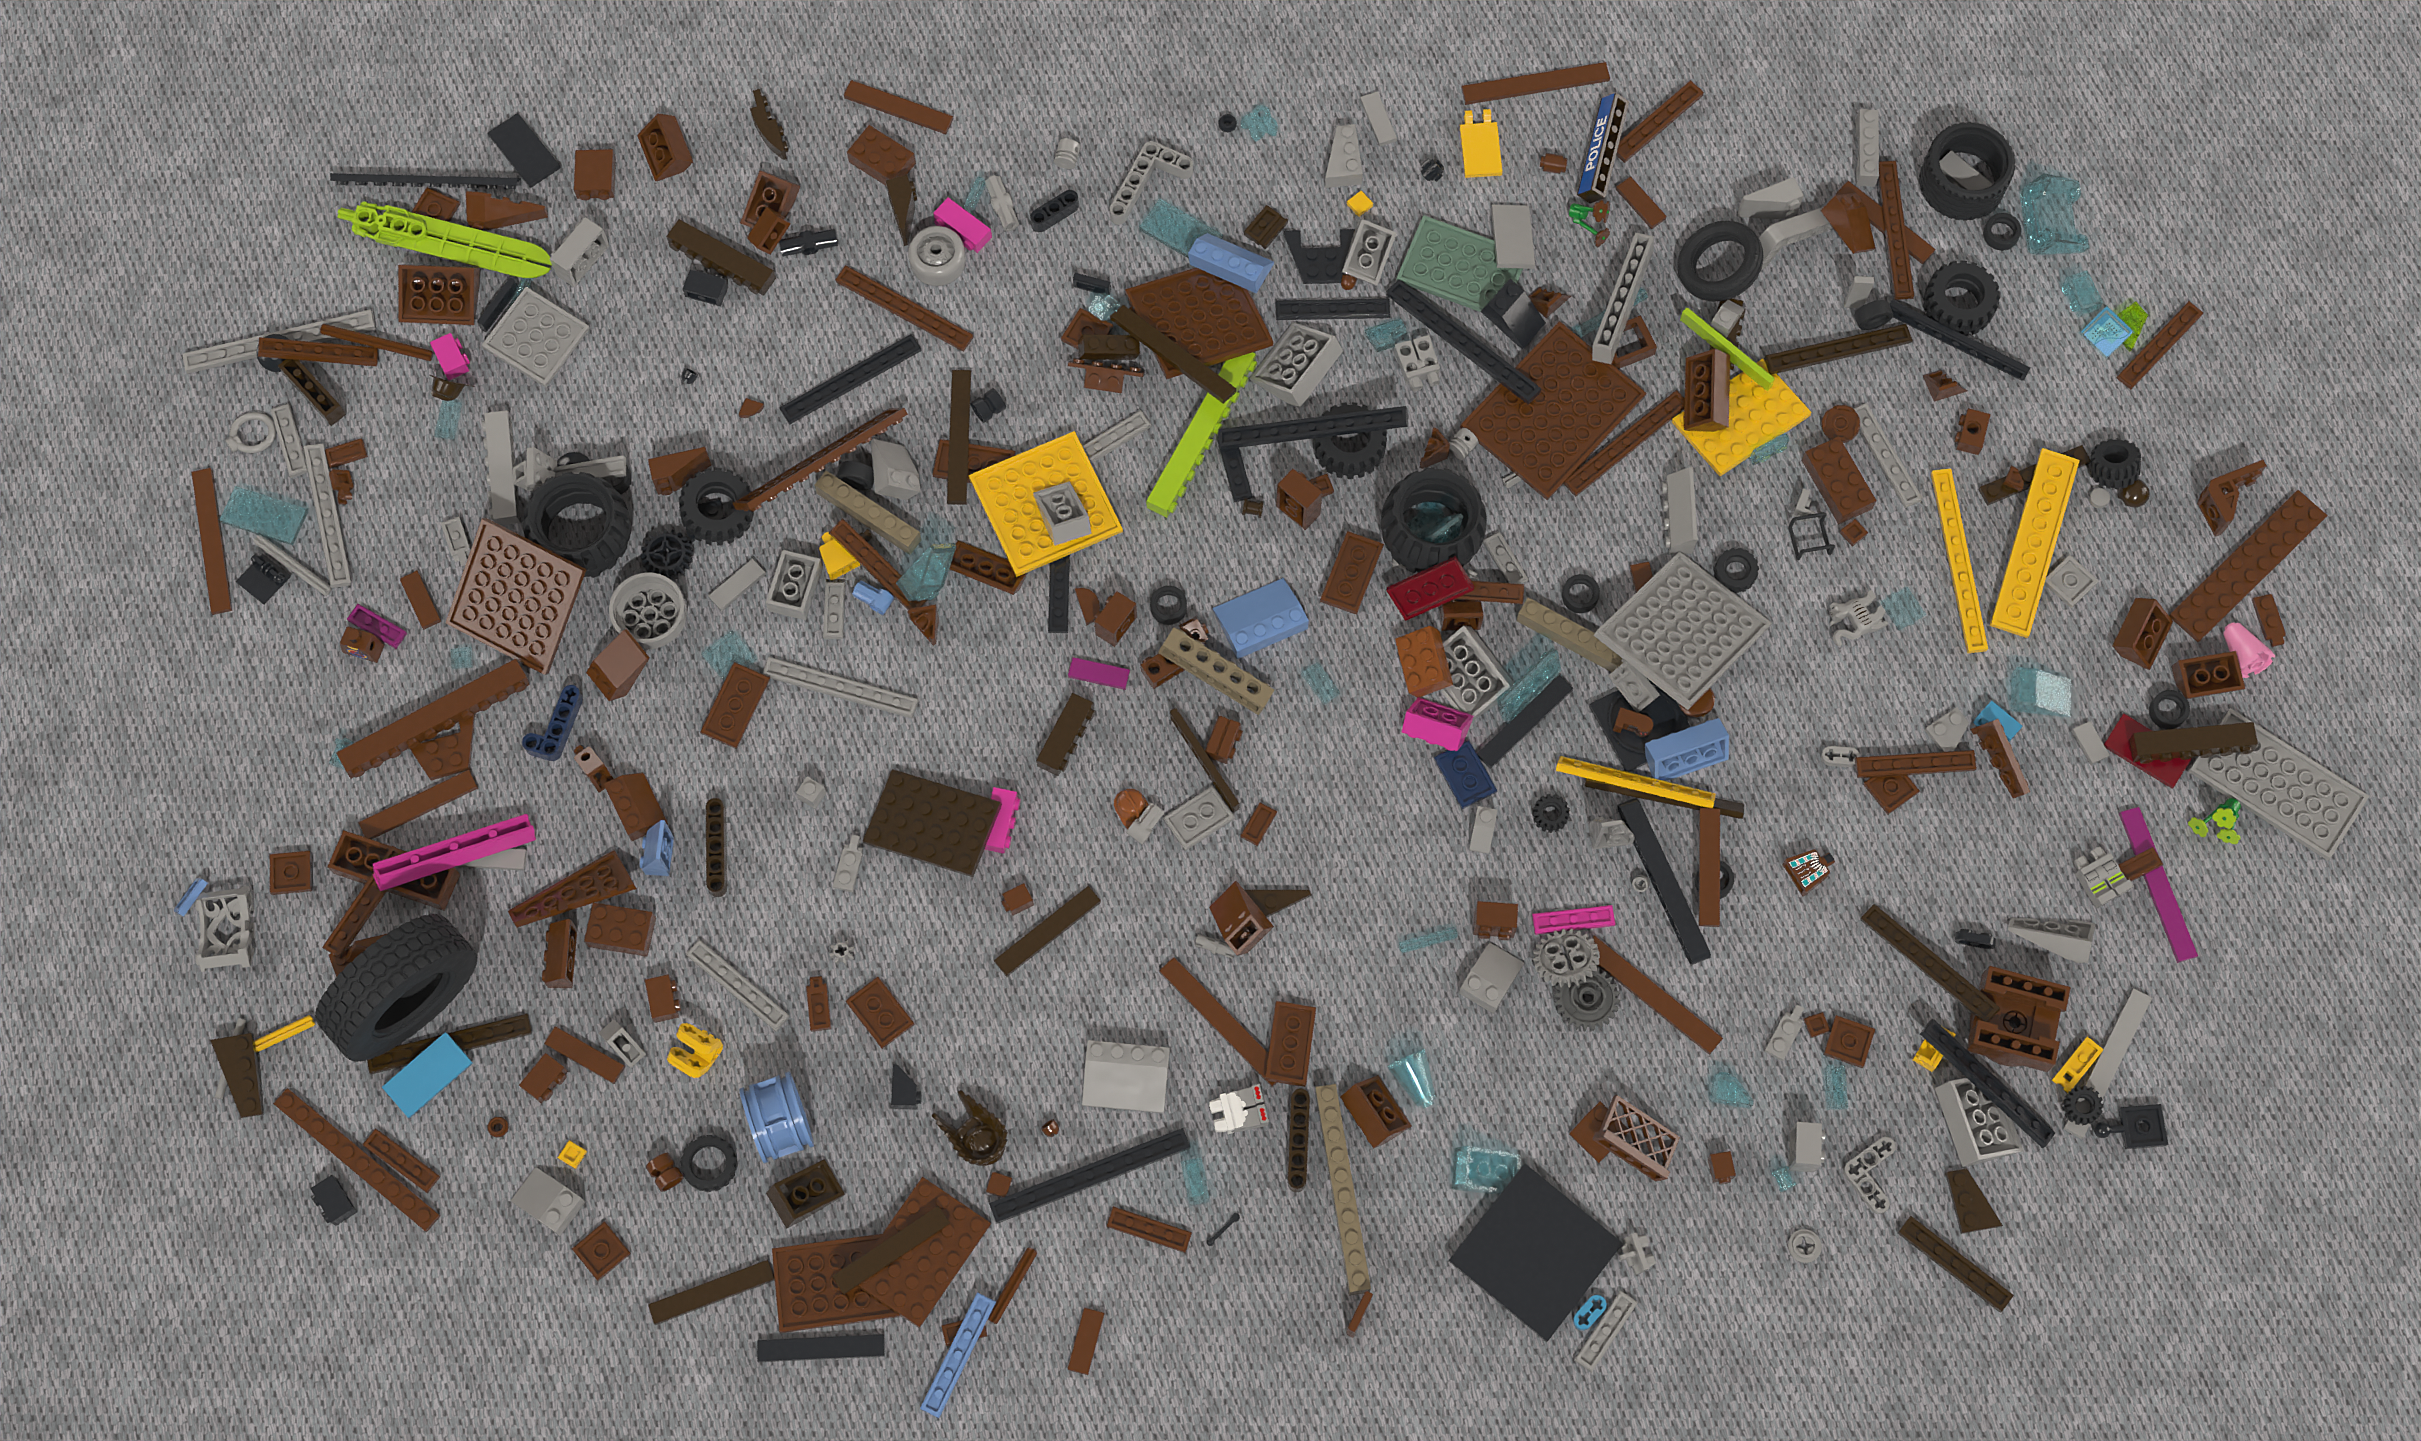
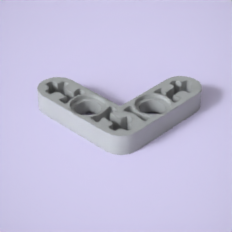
M1883 1137L1850 1160L1843 1169L1846 1179L1875 1214L1885 1213L1890 1204L1888 1198L1868 1174V1171L1895 1151V1142L1889 1137ZM1881 1142L1890 1144L1889 1152L1884 1150L1878 1154L1876 1151L1883 1146ZM1865 1154H1872L1875 1162L1867 1164L1864 1161ZM1860 1162L1863 1167L1856 1171L1857 1175L1854 1173L1850 1174L1848 1172L1850 1170L1849 1166L1854 1168ZM1868 1182L1872 1187L1871 1192H1863L1861 1190V1183ZM1875 1191L1877 1192L1875 1198L1877 1199V1201L1882 1200L1884 1202V1204L1882 1205L1884 1209L1880 1207H1875L1876 1201L1874 1198H1872L1871 1200L1868 1199V1197L1872 1196L1875 1193Z

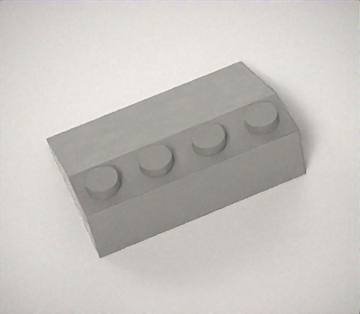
M1292 322L1250 377V380L1282 401L1300 408L1341 355L1343 349L1335 336Z
M1461 627L1443 643L1453 685L1441 689V692L1454 709L1473 715L1474 720L1503 701L1518 688L1472 627Z
M1088 1040L1082 1106L1164 1113L1170 1048Z
M1967 1078L1952 1080L1935 1088L1962 1167L1984 1163L2023 1151L2013 1121Z

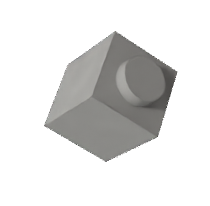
M806 777L796 794L800 801L816 809L825 796L826 791L823 785Z

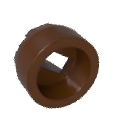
M1342 275V288L1345 290L1353 289L1357 278L1350 275Z
M1051 1119L1041 1127V1130L1047 1137H1054V1134L1057 1135L1059 1132V1126L1054 1119Z

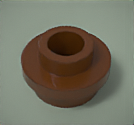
M494 1117L489 1121L487 1128L490 1135L499 1138L508 1132L509 1125L503 1117ZM497 1124L502 1125V1128L499 1131L495 1130V1126Z

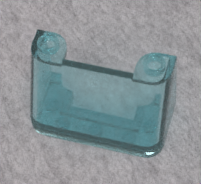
M2043 173L2022 189L2021 205L2027 246L2031 254L2083 253L2089 249L2087 236L2083 234L2076 236L2072 204L2081 195L2079 181Z

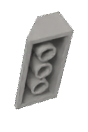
M1689 467L1667 475L1665 482H1662L1661 486L1662 494H1665L1666 499L1663 500V512H1666L1667 518H1664V530L1668 532V536H1665V548H1669V554H1677L1679 551L1683 554H1692L1698 540L1693 467Z

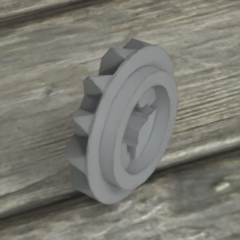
M1801 1229L1794 1232L1789 1238L1788 1249L1791 1257L1795 1258L1798 1262L1809 1263L1819 1257L1822 1244L1814 1232ZM1803 1239L1807 1245H1813L1807 1249L1806 1255L1802 1248H1796L1802 1244Z

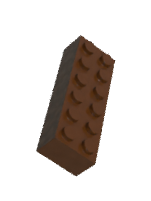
M343 830L327 867L333 874L366 884L374 872L373 863L382 861L391 846ZM453 867L389 888L387 892L445 911L460 873Z

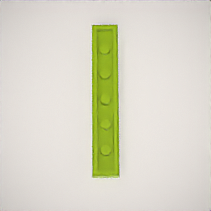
M1689 308L1682 312L1680 321L1712 347L1729 354L1730 361L1768 392L1775 380L1773 376Z

